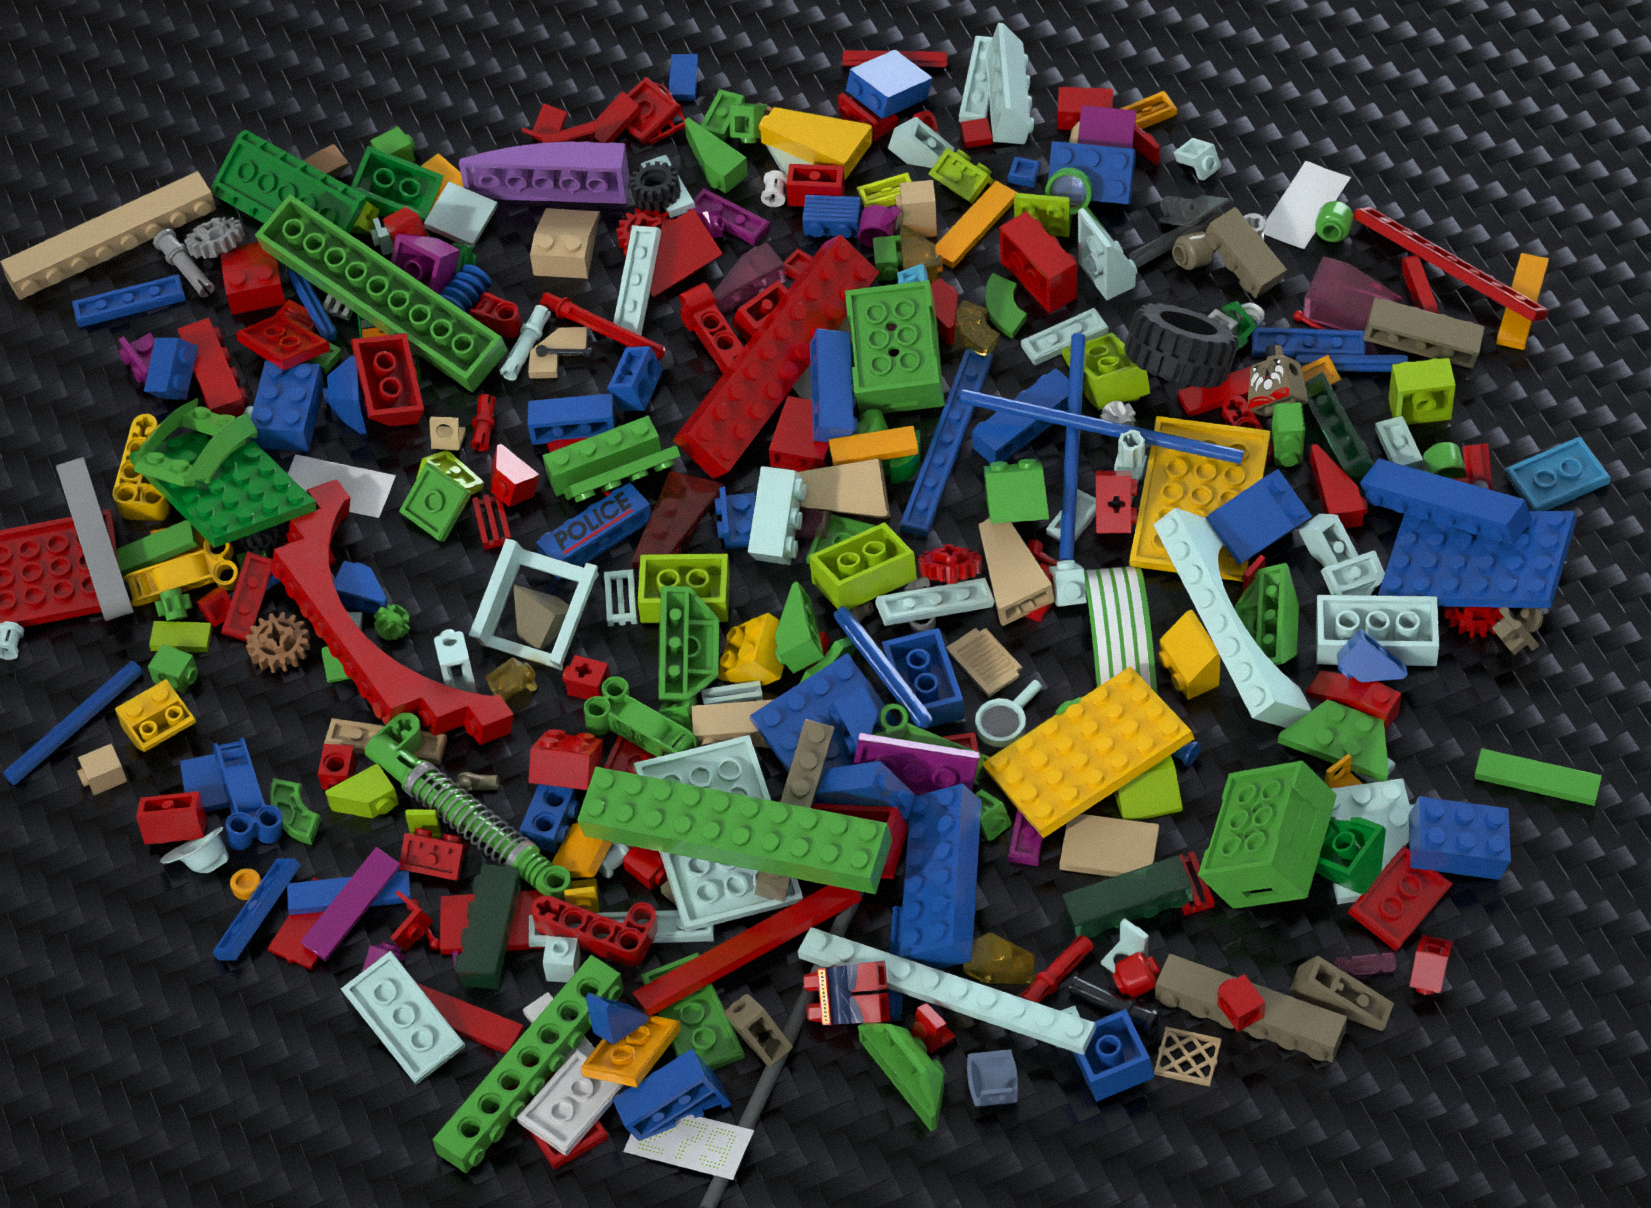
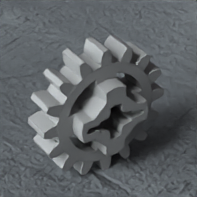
M225 217L222 219L213 218L211 221L194 228V233L187 234V239L184 241L190 256L194 255L195 258H199L203 255L204 259L207 257L215 258L219 254L226 253L237 247L236 243L243 241L242 237L245 236L240 221L235 220L233 217L228 220Z

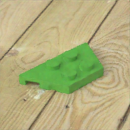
M1327 699L1280 732L1278 736V743L1333 764L1349 754L1352 757V771L1381 782L1388 781L1389 770L1384 720Z

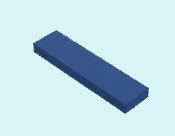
M177 274L72 301L76 321L80 328L182 302L186 299L180 276Z
M1257 327L1252 332L1251 357H1266V347L1270 345L1282 346L1283 355L1289 358H1296L1297 355H1365L1366 341L1363 340L1364 331Z
M295 858L275 860L213 950L212 954L218 960H236L301 866Z
M409 871L397 872L371 906L405 903L395 894L398 890L408 899H411ZM352 877L288 883L289 915L324 912Z

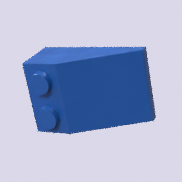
M1277 469L1205 518L1235 561L1240 565L1292 533L1310 519L1312 515L1279 469Z

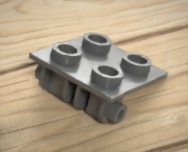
M1200 195L1195 199L1165 196L1160 202L1164 217L1158 219V221L1171 224L1172 226L1192 227L1200 222L1199 218L1206 214L1212 215L1222 209L1221 206L1229 202L1230 199Z

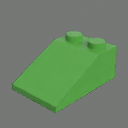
M1023 459L1019 461V464L1007 465V462L996 461L990 463V466H984L986 502L990 524L1049 519L1041 462H1036L1034 459Z

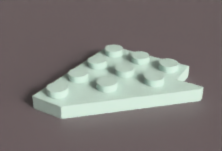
M1403 779L1332 788L1337 797L1331 817H1336L1337 820L1348 821L1351 820V817H1361L1385 827L1383 870L1403 845L1409 846L1408 815L1414 804L1409 805ZM1332 882L1337 904L1356 902L1362 895Z

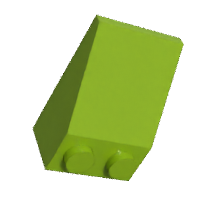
M1113 333L1085 341L1083 393L1087 400L1098 410H1102L1112 401H1122V403L1136 401L1141 396L1150 394L1147 370L1140 369L1137 364H1133L1127 358L1124 350L1125 344ZM1071 346L1061 349V353L1069 368Z

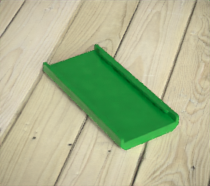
M247 130L238 134L211 186L214 196L264 224L288 195L291 194L348 234H350L366 202H371L372 198Z

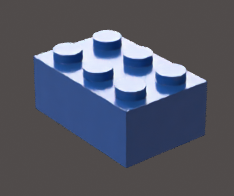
M1052 141L1048 180L1055 171L1073 167L1081 170L1089 177L1093 187L1090 201L1131 204L1136 149ZM1064 175L1054 181L1052 195L1085 200L1086 188L1079 178L1072 175Z
M265 360L250 418L258 431L257 437L251 439L260 448L309 452L323 388L325 387L320 364L300 363L289 369L282 370L270 361Z
M939 628L882 642V653L932 716L933 721L927 728L964 719L963 698ZM908 715L907 723L919 727Z
M1418 797L1408 815L1410 868L1500 880L1511 862L1508 808Z

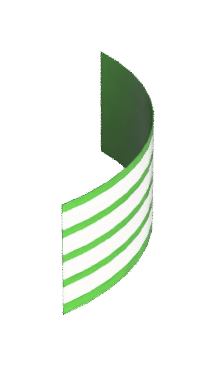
M1119 567L1084 570L1097 687L1131 666L1157 694L1149 608L1141 568Z

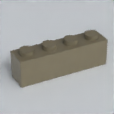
M1374 297L1368 314L1363 340L1429 358H1449L1452 364L1473 369L1480 351L1485 326Z

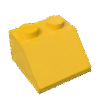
M1193 610L1186 611L1160 639V649L1157 657L1162 668L1168 669L1171 673L1172 682L1177 691L1182 690L1189 700L1219 686L1221 656Z

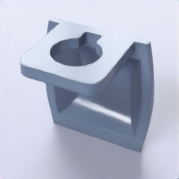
M1011 1049L968 1054L967 1076L975 1107L1017 1102L1018 1078Z

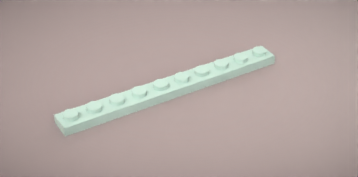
M810 927L798 950L800 959L823 967L885 960L888 989L1084 1055L1096 1030L1095 1022Z

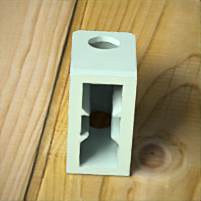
M452 629L444 630L440 636L434 638L444 684L463 691L477 693L463 632H456ZM460 666L463 674L459 677H453L451 671L453 667Z

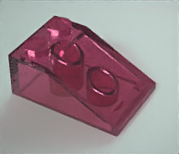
M1323 256L1304 297L1303 314L1314 322L1341 330L1365 331L1374 297L1400 304L1401 296L1351 264Z

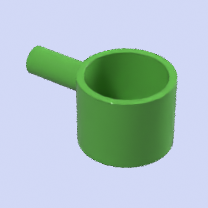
M1445 442L1437 443L1424 453L1423 460L1427 470L1425 472L1450 479L1466 477L1465 465L1458 445Z

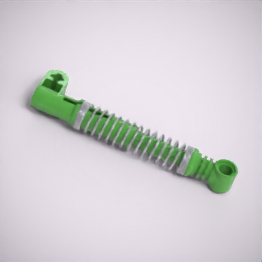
M398 714L371 738L365 748V755L374 763H378L383 770L399 781L402 789L408 795L416 797V801L423 802L422 805L429 807V810H432V808L436 810L438 818H443L444 823H450L451 829L457 828V833L464 834L465 839H471L472 845H477L479 850H484L486 856L491 855L492 861H498L500 867L505 866L506 872L511 874V876L525 879L526 882L544 896H551L566 902L564 890L573 889L570 873L566 868L554 865L548 861L547 858L540 854L539 847L531 840H528L527 837H522V834L515 831L513 826H508V823L502 821L500 816L495 815L492 810H488L486 805H482L479 800L474 799L472 794H467L465 789L460 788L457 783H453L451 778H447L427 760H419L414 756L424 742L419 719L414 714ZM471 831L472 835L467 837L466 832ZM477 836L479 841L473 842V837ZM482 841L486 843V846L483 848L480 847ZM488 847L493 849L491 853H487ZM496 852L500 854V857L497 859L494 858V853ZM503 857L506 859L505 864H501V859ZM558 884H561V885H562L561 887H558V888H552L554 885H558Z

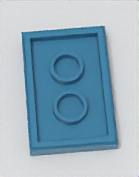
M1577 437L1507 467L1504 473L1519 496L1526 501L1530 511H1547L1609 484L1611 478L1581 437Z

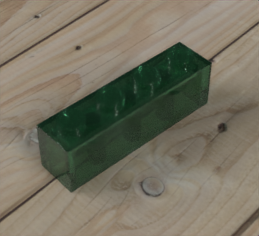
M1322 372L1305 382L1308 395L1307 404L1345 473L1357 485L1375 463L1332 385Z
M1179 855L1063 894L1065 910L1076 938L1080 934L1087 938L1095 937L1101 931L1113 927L1120 928V922L1124 918L1129 922L1142 917L1150 918L1157 915L1160 911L1172 907L1180 908L1189 901L1194 900L1192 885Z
M482 864L480 875H476L474 878L473 893H475L474 902L470 901L468 904L467 919L469 924L468 928H463L461 934L462 955H457L455 960V973H459L462 986L498 990L522 884L519 868Z

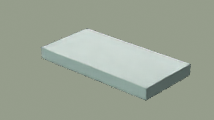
M391 951L341 988L345 996L416 1085L466 1047L465 1043Z

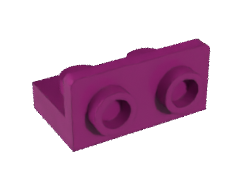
M148 333L130 344L124 337L119 338L121 349L118 353L125 365L130 364L133 367L131 371L138 383L144 382L145 384L155 342L154 337L151 333Z

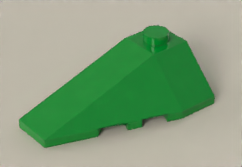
M1331 817L1315 872L1344 888L1365 895L1382 870L1386 835L1385 827L1361 817H1351L1350 821L1337 820L1336 817Z

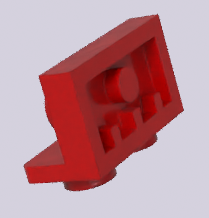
M844 93L838 95V111L841 117L845 120L871 125L873 141L878 140L899 125V119L895 114L882 119L853 96L848 97Z
M415 827L414 832L404 834L399 861L401 870L459 880L464 851L469 848V843L461 841L462 836L444 833L442 838L432 836V830Z

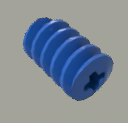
M466 264L454 275L453 280L449 281L447 286L441 290L440 296L467 313L466 310L470 311L473 308V303H478L479 296L486 292L485 288H490L493 283L483 270Z

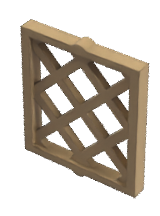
M1166 1027L1161 1047H1159L1154 1075L1210 1087L1214 1069L1217 1066V1057L1222 1039ZM1171 1036L1176 1044L1166 1048V1040ZM1177 1036L1186 1037V1039L1179 1041ZM1198 1040L1204 1041V1042H1209V1043H1207V1044L1201 1046V1044L1198 1042ZM1193 1041L1198 1049L1188 1053L1183 1045ZM1214 1045L1216 1048L1215 1053L1210 1058L1205 1050ZM1179 1048L1184 1056L1175 1061L1170 1052ZM1201 1052L1206 1061L1196 1065L1191 1057ZM1166 1055L1171 1063L1162 1068L1160 1066L1161 1059ZM1188 1060L1193 1068L1183 1072L1178 1064ZM1210 1065V1074L1205 1077L1200 1069ZM1174 1067V1068L1177 1070L1178 1073L1171 1072V1071H1167V1070H1169V1069H1171V1068ZM1196 1072L1200 1078L1189 1075Z

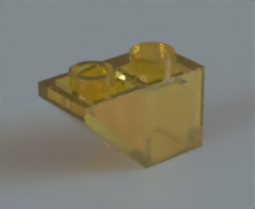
M990 932L973 940L972 961L964 963L963 972L985 983L1031 984L1034 982L1035 954Z

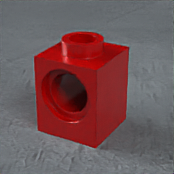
M324 744L318 770L322 790H328L355 775L358 760L353 745Z
M1245 974L1236 979H1227L1220 985L1217 992V1005L1237 1032L1264 1018L1266 1002Z

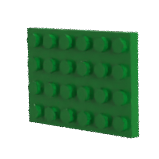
M193 430L187 434L161 442L154 452L162 453L164 457L169 459L185 460L189 462V465L193 466L213 436ZM247 437L246 443L233 451L222 462L212 476V482L209 484L195 480V486L183 487L142 474L214 548L316 511V501L250 437ZM137 451L130 453V461L133 466Z

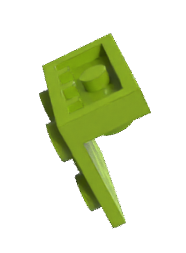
M1015 193L1014 218L1027 211L1034 219H1038L1042 223L1044 230L1049 235L1069 237L1073 216L1070 215V207H1073V204H1070L1068 197Z

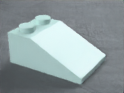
M1084 208L1078 210V263L1106 300L1134 288L1137 274L1135 263L1131 259L1128 260L1119 242L1113 241L1110 235Z

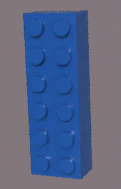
M964 784L915 796L909 813L899 957L934 969L972 961L981 800Z

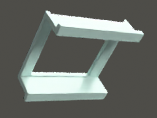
M506 538L469 636L476 638L483 646L562 670L563 662L593 583L599 576L597 572L598 567L586 563L583 568L522 549L517 541ZM520 565L579 582L551 654L493 636Z

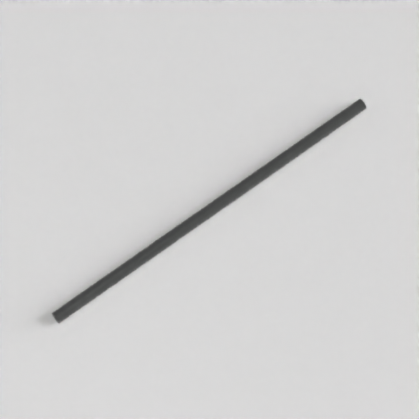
M859 891L862 898L865 892ZM860 901L837 914L829 931L830 934L844 937ZM814 963L810 973L817 972V969L826 967ZM804 986L782 1030V1033L792 1046L807 1016V1004L813 1003L818 991L806 992ZM789 1052L770 1068L767 1065L765 1066L739 1121V1127L754 1129ZM714 1175L699 1208H717L730 1179Z

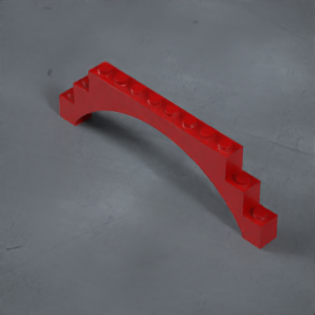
M337 479L307 489L306 492L316 501V511L290 520L289 532L287 533L289 544L274 549L271 571L274 577L280 579L288 596L294 598L299 605L302 615L313 624L317 636L323 638L331 655L334 658L337 657L346 676L352 678L356 683L360 695L363 698H367L373 707L376 717L381 718L386 725L398 714L412 713L419 717L421 724L427 727L434 737L464 725L467 733L473 736L479 745L510 734L514 714L499 694L487 696L471 693L426 678L385 654L356 626L338 597L329 567V548L341 520L349 516L351 497Z

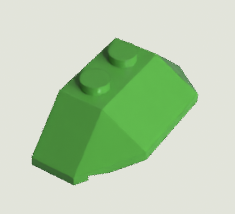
M1286 563L1258 569L1254 576L1255 579L1246 588L1235 605V611L1243 625L1275 666L1284 664L1297 655L1299 604L1289 567Z
M661 586L658 660L659 700L687 701L718 678L719 619L696 595V592L691 587Z
M860 1024L858 1030L859 1040L929 1130L931 1132L936 1130L944 1094L945 1071L940 1062L936 1059L932 1061L927 1055V1048L918 1036L914 1038L906 1028L892 1024Z

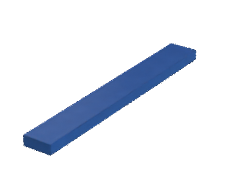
M966 348L901 520L900 531L928 537L976 406L960 403L962 389L982 392L993 362V354Z

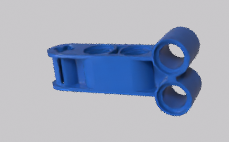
M241 737L237 742L219 746L217 743H214L213 752L232 813L226 820V843L232 849L244 850L251 845L253 838L256 837L266 844L278 841L282 835V812L276 806L265 805L244 738ZM265 823H272V824H274V825H272V826H267V825H264V824H265ZM235 830H244V832H235Z

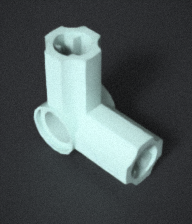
M1130 429L1128 432L1121 433L1114 471H1131V479H1137L1138 487L1139 481H1143L1146 475L1149 456H1145V439L1140 435L1139 431ZM1114 496L1112 502L1114 505L1119 506L1122 501H1120L1119 496Z

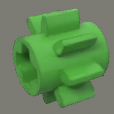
M181 588L160 593L161 601L155 602L159 617L165 615L167 622L188 617L186 610L192 608L188 593L182 595Z
M388 605L386 608L381 606L373 616L376 619L374 623L375 631L386 640H396L398 636L403 638L410 629L407 625L409 623V615L399 605Z

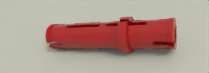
M1080 934L1044 972L1040 971L1035 976V981L1018 997L1039 1004L1048 994H1053L1058 989L1057 985L1094 949L1093 943L1086 936Z

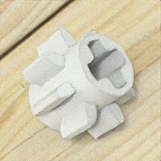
M1122 401L1108 403L1102 409V415H1100L1103 420L1134 426L1133 422L1136 421L1133 417L1136 413L1129 403L1124 405Z

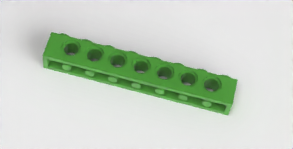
M591 955L433 1138L437 1154L465 1173L472 1166H477L484 1158L488 1147L493 1142L495 1143L501 1139L505 1132V1127L512 1119H517L518 1115L524 1110L528 1100L533 1095L536 1096L544 1087L545 1080L550 1074L557 1072L561 1068L567 1054L572 1049L578 1048L582 1043L584 1034L592 1026L585 996L589 992L618 1001L624 989L621 974ZM570 1016L577 1017L575 1020L572 1021L565 1020ZM550 1039H557L553 1044H546ZM531 1062H538V1064L533 1067H526V1065ZM511 1085H518L514 1090H506ZM492 1108L498 1109V1111L493 1114L486 1113L488 1110ZM470 1132H479L474 1137H466Z

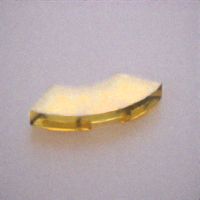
M963 300L957 312V329H959L964 343L969 348L987 357L1000 341V333L992 330L986 323L988 308Z

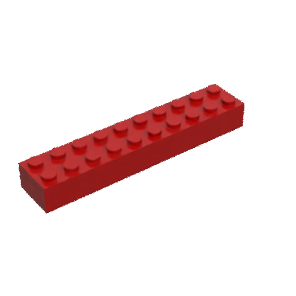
M841 234L826 241L681 428L673 441L712 478L728 473L810 365V341L816 329L836 331L847 316L845 291L868 288L880 272Z

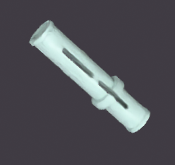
M536 305L527 323L522 325L520 337L500 370V374L504 378L512 381L516 380L534 343L539 341L543 335V327L551 316V312L547 311L546 307Z

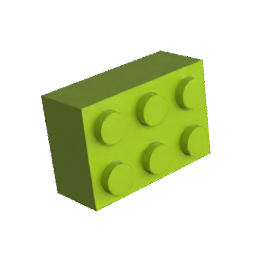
M885 522L809 555L812 583L837 609L845 606L846 609L850 610L877 598V596L917 580L914 552Z
M728 554L640 555L638 609L641 623H659L661 586L691 587L696 592V595L718 617L719 622H728L730 591Z

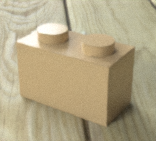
M933 180L900 183L901 194L895 195L896 206L902 211L897 217L898 229L903 228L904 239L937 236Z

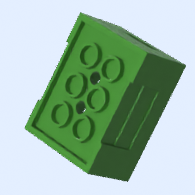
M930 280L846 290L847 317L852 331L855 367H852L854 394L860 415L871 409H878L885 414L945 406L936 310ZM894 323L897 325V328L894 331H888L886 329L887 326ZM892 349L899 350V354L896 357L889 355Z
M1303 761L1229 773L1221 798L1223 800L1209 848L1205 850L1198 876L1233 909L1307 898L1337 794ZM1266 888L1272 889V891L1251 893V891L1253 890H1260Z

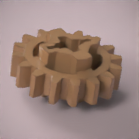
M282 612L279 618H275L273 613L269 614L268 621L262 618L258 619L260 626H251L252 634L246 635L248 643L246 648L253 664L259 663L261 670L270 666L272 673L276 672L277 667H282L284 672L287 671V665L289 664L297 667V659H305V650H310V636L304 622H297L295 615L286 619L285 612ZM277 639H279L280 646H277Z

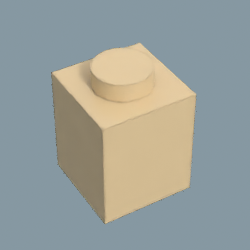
M112 744L78 757L82 769L77 770L84 787L90 785L93 795L127 782Z

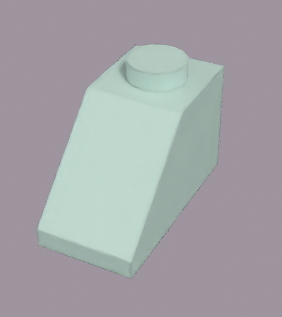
M917 117L894 128L888 146L889 150L907 164L933 168L947 147L954 151L953 146Z
M1318 514L1298 528L1310 554L1324 567L1359 556L1338 515Z

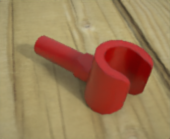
M1029 540L1027 547L1037 562L1040 560L1051 566H1057L1059 561L1042 553L1043 544L1040 541Z

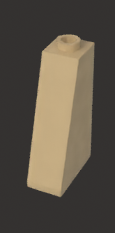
M880 459L797 472L804 480L803 484H807L806 499L800 502V508L884 519L891 518L883 464Z
M990 518L980 523L981 540L1001 625L1009 624L1033 610L1055 602L1051 582L1011 522L990 524Z

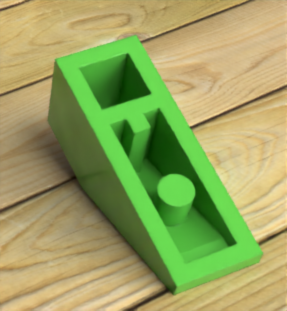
M688 117L684 120L686 137L706 181L711 187L718 188L727 194L748 176L747 158Z
M798 581L791 586L775 634L777 649L774 650L780 664H786L793 673L824 658L812 600Z

